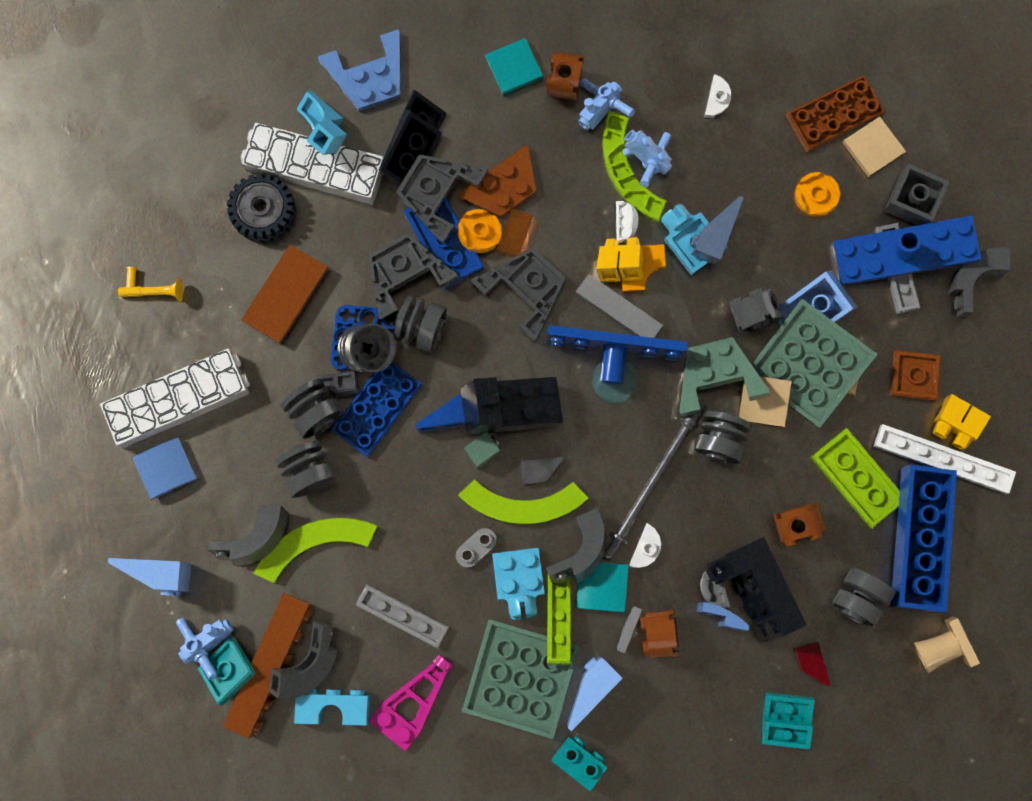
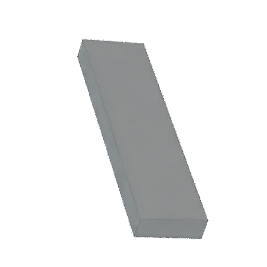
M899 223L876 227L875 233L900 229ZM912 274L887 278L897 315L921 309Z
M588 274L576 291L578 296L636 336L655 338L663 327L661 323L590 274Z
M366 584L356 603V606L438 649L450 628Z

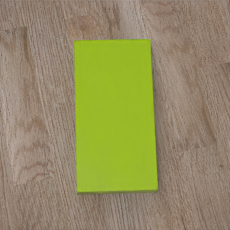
M847 428L810 457L870 529H873L898 508L900 490Z

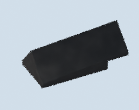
M412 90L379 167L382 178L398 186L401 185L419 155L431 157L442 134L438 129L446 115L445 111L416 90Z

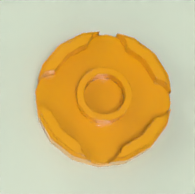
M821 172L807 174L800 180L796 186L794 196L796 204L802 212L809 216L821 217L826 216L835 209L839 203L841 193L839 185L833 177Z
M474 209L466 212L460 219L457 227L458 238L461 244L468 250L475 253H487L499 244L502 236V225L494 214L492 216L486 210Z

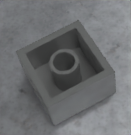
M908 163L900 173L884 211L916 226L932 223L950 181Z

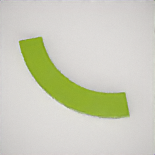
M609 111L605 121L602 144L603 157L609 177L616 190L627 203L633 205L636 211L646 218L659 223L667 201L656 196L640 184L630 167L628 158L623 154V149L625 148L624 139L630 118Z
M475 479L458 494L467 505L481 514L498 521L522 525L544 523L560 518L574 511L589 499L574 482L551 496L537 500L522 501L504 498L487 490Z
M330 518L305 524L282 537L276 548L261 559L253 574L276 583L281 573L295 557L315 546L329 542H349L369 548L378 526L348 518Z

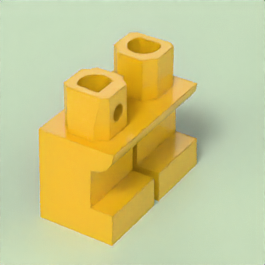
M632 237L627 239L626 245H620L619 241L615 238L607 239L605 246H600L596 270L601 282L621 281V277L623 281L643 280L642 264L644 255L639 238Z
M951 394L944 399L941 405L942 408L933 421L936 423L933 434L941 439H945L949 432L954 433L957 436L952 445L959 450H964L971 442L978 439L991 416L974 406L970 407L971 404Z

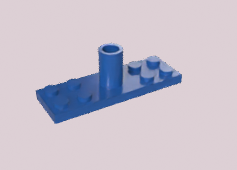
M973 215L834 241L842 286L981 261ZM903 245H910L913 248L908 249L905 248Z
M548 325L547 342H551L552 346L565 347V344L574 345L575 349L587 350L588 347L603 348L600 382L607 384H623L627 351L642 353V357L656 358V355L665 356L666 360L678 361V358H683L688 347V342Z

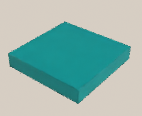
M526 38L485 54V58L502 95L543 79V74Z
M229 637L208 658L217 673L214 679H208L201 665L197 668L217 704L222 706L256 674L237 640L233 637Z

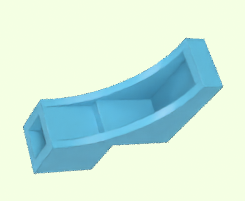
M307 91L296 109L305 117L313 129L307 142L322 155L336 153L347 136L339 128L344 118L312 91Z

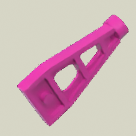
M440 654L433 661L434 663L386 699L369 719L373 726L404 751L409 748L421 732L447 673L454 666ZM436 665L439 668H441L443 672H438L436 669ZM423 679H428L433 683V689L426 699L421 698L414 692V688ZM408 697L415 699L419 703V710L413 721L406 720L396 711L397 705Z

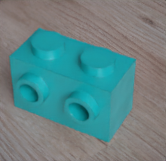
M568 736L551 758V761L587 790L591 791L608 768L604 764L606 759L596 751L592 754L585 749L587 744L577 736L573 739ZM573 750L575 755L568 757L567 752ZM588 766H594V770L592 772L586 771V768Z

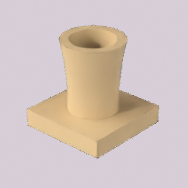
M954 616L943 619L949 632L913 643L928 674L960 656L969 667L980 664L959 619Z

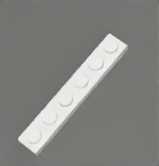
M884 424L880 425L873 446L928 467L957 470V477L1006 495L1010 493L1016 474L1015 471Z

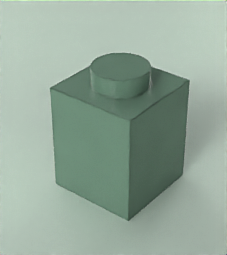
M484 433L465 446L464 451L477 469H479L500 454L499 447L501 444L494 435L489 436L488 433Z

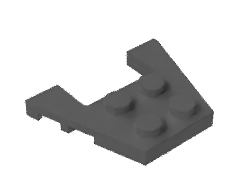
M419 155L396 193L440 243L444 245L453 231L454 225L435 215L458 178L479 188L488 173V169L486 167L480 166L478 168L468 166L466 163H452L445 159Z
M408 233L368 255L378 307V317L381 322L399 313L390 293L424 273L431 271L441 289L459 279L456 272L449 269L440 259L432 255L428 249Z
M531 248L507 260L506 263L490 269L485 274L474 277L471 280V284L486 296L500 281H504L535 310L520 325V329L535 342L566 277L534 248Z

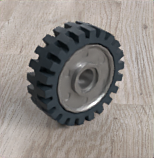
M257 173L255 177L253 174L249 175V179H241V184L238 185L236 183L233 187L234 191L229 193L230 199H227L229 219L235 229L251 241L262 242L264 240L265 242H270L272 238L276 240L280 234L284 235L287 228H291V222L295 219L296 206L293 195L286 184L277 177L273 178L270 174L264 176L262 173ZM260 205H267L265 210L261 212L257 211V208Z

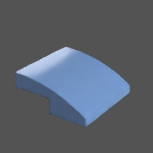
M179 438L162 443L133 457L150 500L173 492V489L196 480Z
M707 602L698 603L697 613L720 617L718 627L749 631V625L729 610Z

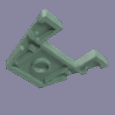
M733 337L687 349L679 409L681 418L702 413L697 392L704 389L744 380L749 401L770 396L769 389Z

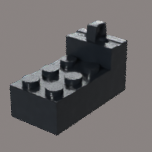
M497 377L477 378L461 388L467 435L551 428L563 422L557 377L497 381Z
M765 537L706 563L708 568L705 571L711 582H715L717 585L729 579L733 580L734 589L740 595L744 603V610L751 618L755 626L754 631L762 643L784 637L807 625Z

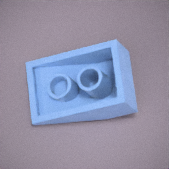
M826 271L779 306L783 319H780L778 323L780 326L783 324L801 299L835 323L857 309L858 306L834 273Z
M108 558L109 564L150 588L161 590V595L181 596L182 592H189L192 564L180 561Z
M592 657L584 665L586 671L582 674L567 722V727L570 731L622 679L602 657L597 659Z

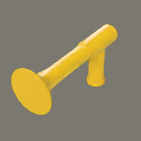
M127 267L126 287L118 288L119 297L171 295L176 297L178 302H181L184 294L183 284L179 278L176 279L174 284L169 286L135 287L136 267Z

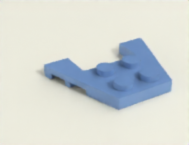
M399 29L380 35L386 56L344 70L336 50L318 56L320 64L324 66L332 79L336 81L359 112L401 98Z

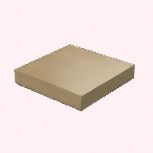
M881 117L870 122L842 142L868 178L906 153V150Z
M761 377L769 389L770 396L749 401L744 381L739 417L748 422L785 427L792 381Z

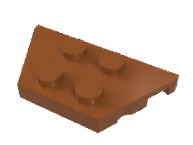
M525 145L491 169L479 188L470 184L459 192V199L466 200L477 208L487 210L492 215L494 214L501 219L535 195L536 185L528 146Z

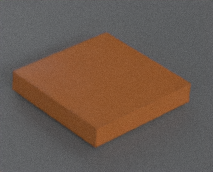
M895 350L893 352L890 396L937 401L941 355Z

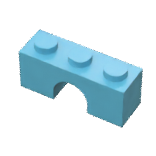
M313 689L304 695L295 697L294 724L322 723V713L328 705H335L341 710L343 715L342 725L369 724L370 695H364V690H350L349 695L341 694V690L326 689V694H317V689Z

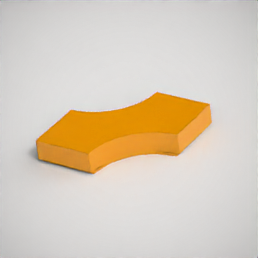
M664 244L641 246L644 255L642 264L643 280L623 281L621 277L622 293L645 291L646 281L649 276L655 271L666 268Z

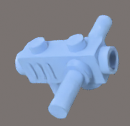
M585 78L581 80L580 86L595 95L593 99H585V108L579 114L580 119L578 123L584 129L588 130L590 128L593 130L611 108L618 109L630 118L635 114V109L620 101L622 88L616 82H607L605 85L598 87Z
M631 130L624 139L626 141V148L623 149L624 156L628 157L634 154L642 161V165L646 169L640 181L643 187H648L654 173L660 172L664 175L672 166L670 164L671 158L665 151L672 137L667 132L663 133L658 146L652 141L651 137L646 136L641 130L638 132Z
M184 618L177 620L176 624L185 638V644L180 647L181 651L178 653L185 664L199 662L208 679H214L217 673L207 658L208 653L232 636L233 626L227 619L223 621L218 620L212 625L205 624L203 631L198 635H194Z

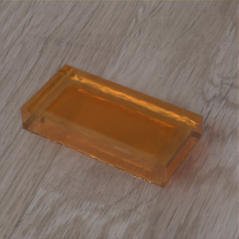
M511 209L497 247V252L512 257L520 254L533 215Z

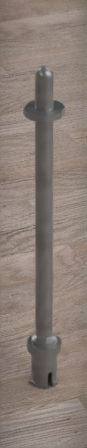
M699 401L702 413L681 418V429L617 533L610 532L609 536L613 539L605 551L604 558L606 560L612 559L621 543L627 545L628 542L624 538L689 432L698 428V422L708 408L703 402Z

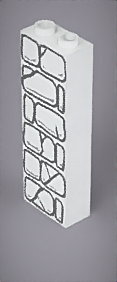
M255 123L253 129H250L247 137L249 142L247 149H244L241 154V163L246 171L255 174L262 173L264 176L270 174L273 178L277 177L281 181L373 205L382 178L379 167L384 158L383 156L342 145L336 153L322 155L307 142L308 136Z
M229 349L223 350L101 403L100 406L116 446L124 449L250 394L247 387L251 385L246 374H242L239 369L242 363L238 354H233Z

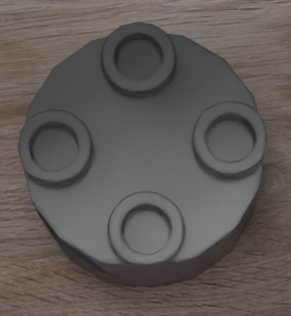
M763 288L751 291L750 296L747 298L738 297L730 301V309L740 334L750 333V328L756 329V331L766 328L783 319L772 289L764 291Z

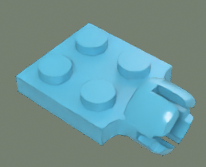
M683 204L675 205L673 210H668L661 218V222L669 231V235L664 241L690 275H693L709 263L692 256L693 248L690 247L693 236L695 234L698 235L709 222L701 212L697 215H692Z
M539 548L493 553L498 601H506L508 603L511 619L522 620L520 607H525L526 619L535 617L537 614L536 598L545 595Z

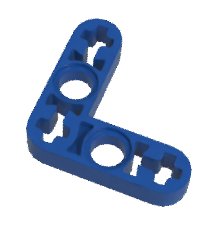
M343 305L338 308L335 316L330 357L331 364L336 370H348L343 363L342 366H339V363L335 361L340 358L338 350H336L338 347V336L352 326L366 324L363 322V316L366 313H373L375 315V321L371 324H379L378 308ZM346 311H349L350 315L357 316V311H359V323H356V318H348V321H344L341 315H345ZM388 321L381 322V326L386 327L389 331H395V322H393L392 326L389 325Z

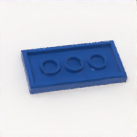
M447 197L435 214L454 225V229L444 245L440 243L410 208L403 211L420 244L458 275L459 279L447 285L444 289L485 269L478 254L468 250L461 244L457 233L460 221Z

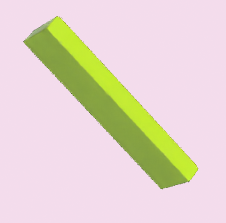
M548 575L547 665H571V576L569 580L563 583L556 582L552 584Z

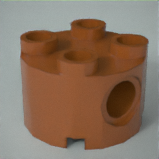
M564 52L552 53L550 66L553 75H548L546 83L547 93H550V96L577 100L584 56ZM564 73L570 75L567 78L560 77V75Z
M819 502L773 515L780 541L784 542L786 547L798 544L802 541L801 538L808 537L809 541L821 538L825 535L824 531L827 530ZM797 519L805 523V530L797 528L795 523Z
M667 609L662 612L645 611V616L640 617L641 630L646 631L647 640L643 641L644 656L649 655L650 660L658 657H679V650L674 651V648L679 647L676 618L671 619V616L675 615L674 609Z

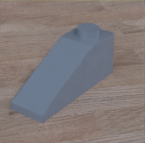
M739 196L705 226L698 235L695 234L690 244V247L693 248L692 256L715 265L721 260L744 197Z

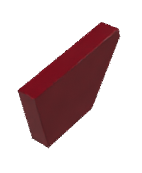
M819 642L795 647L800 670L823 685L830 686Z

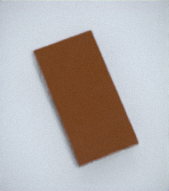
M862 75L787 112L785 116L806 153L883 116L886 111L865 75Z
M289 245L241 321L281 344L329 268Z

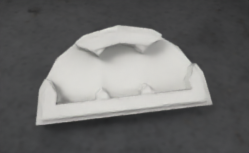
M715 74L712 79L704 118H714L727 110L731 101V89L728 83L722 77Z
M616 201V233L620 245L626 244L627 239L635 235L639 220L634 206L624 201Z
M648 523L644 527L629 567H646L654 562L660 554V536L655 528Z

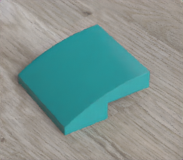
M600 563L598 568L589 577L577 583L575 608L624 613L629 565Z
M766 692L762 723V744L810 750L813 732L814 698Z

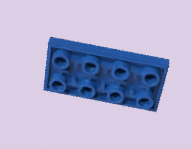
M391 362L386 369L374 372L331 431L369 458L423 384Z

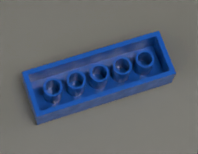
M911 464L901 468L892 588L896 591L890 607L932 613H947L957 470Z

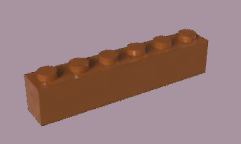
M283 593L251 663L256 674L238 691L222 727L248 739L252 738L254 734H259L264 723L261 721L264 712L268 713L274 701L271 698L272 694L269 692L272 668H288L294 656L291 654L294 645H299L304 634L301 632L304 623L308 624L313 615V610H311L312 604Z

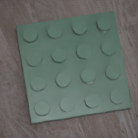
M801 299L751 365L761 377L792 381L788 405L820 428L878 354L812 305Z
M488 619L462 712L554 739L580 646L571 643V665H547V636Z

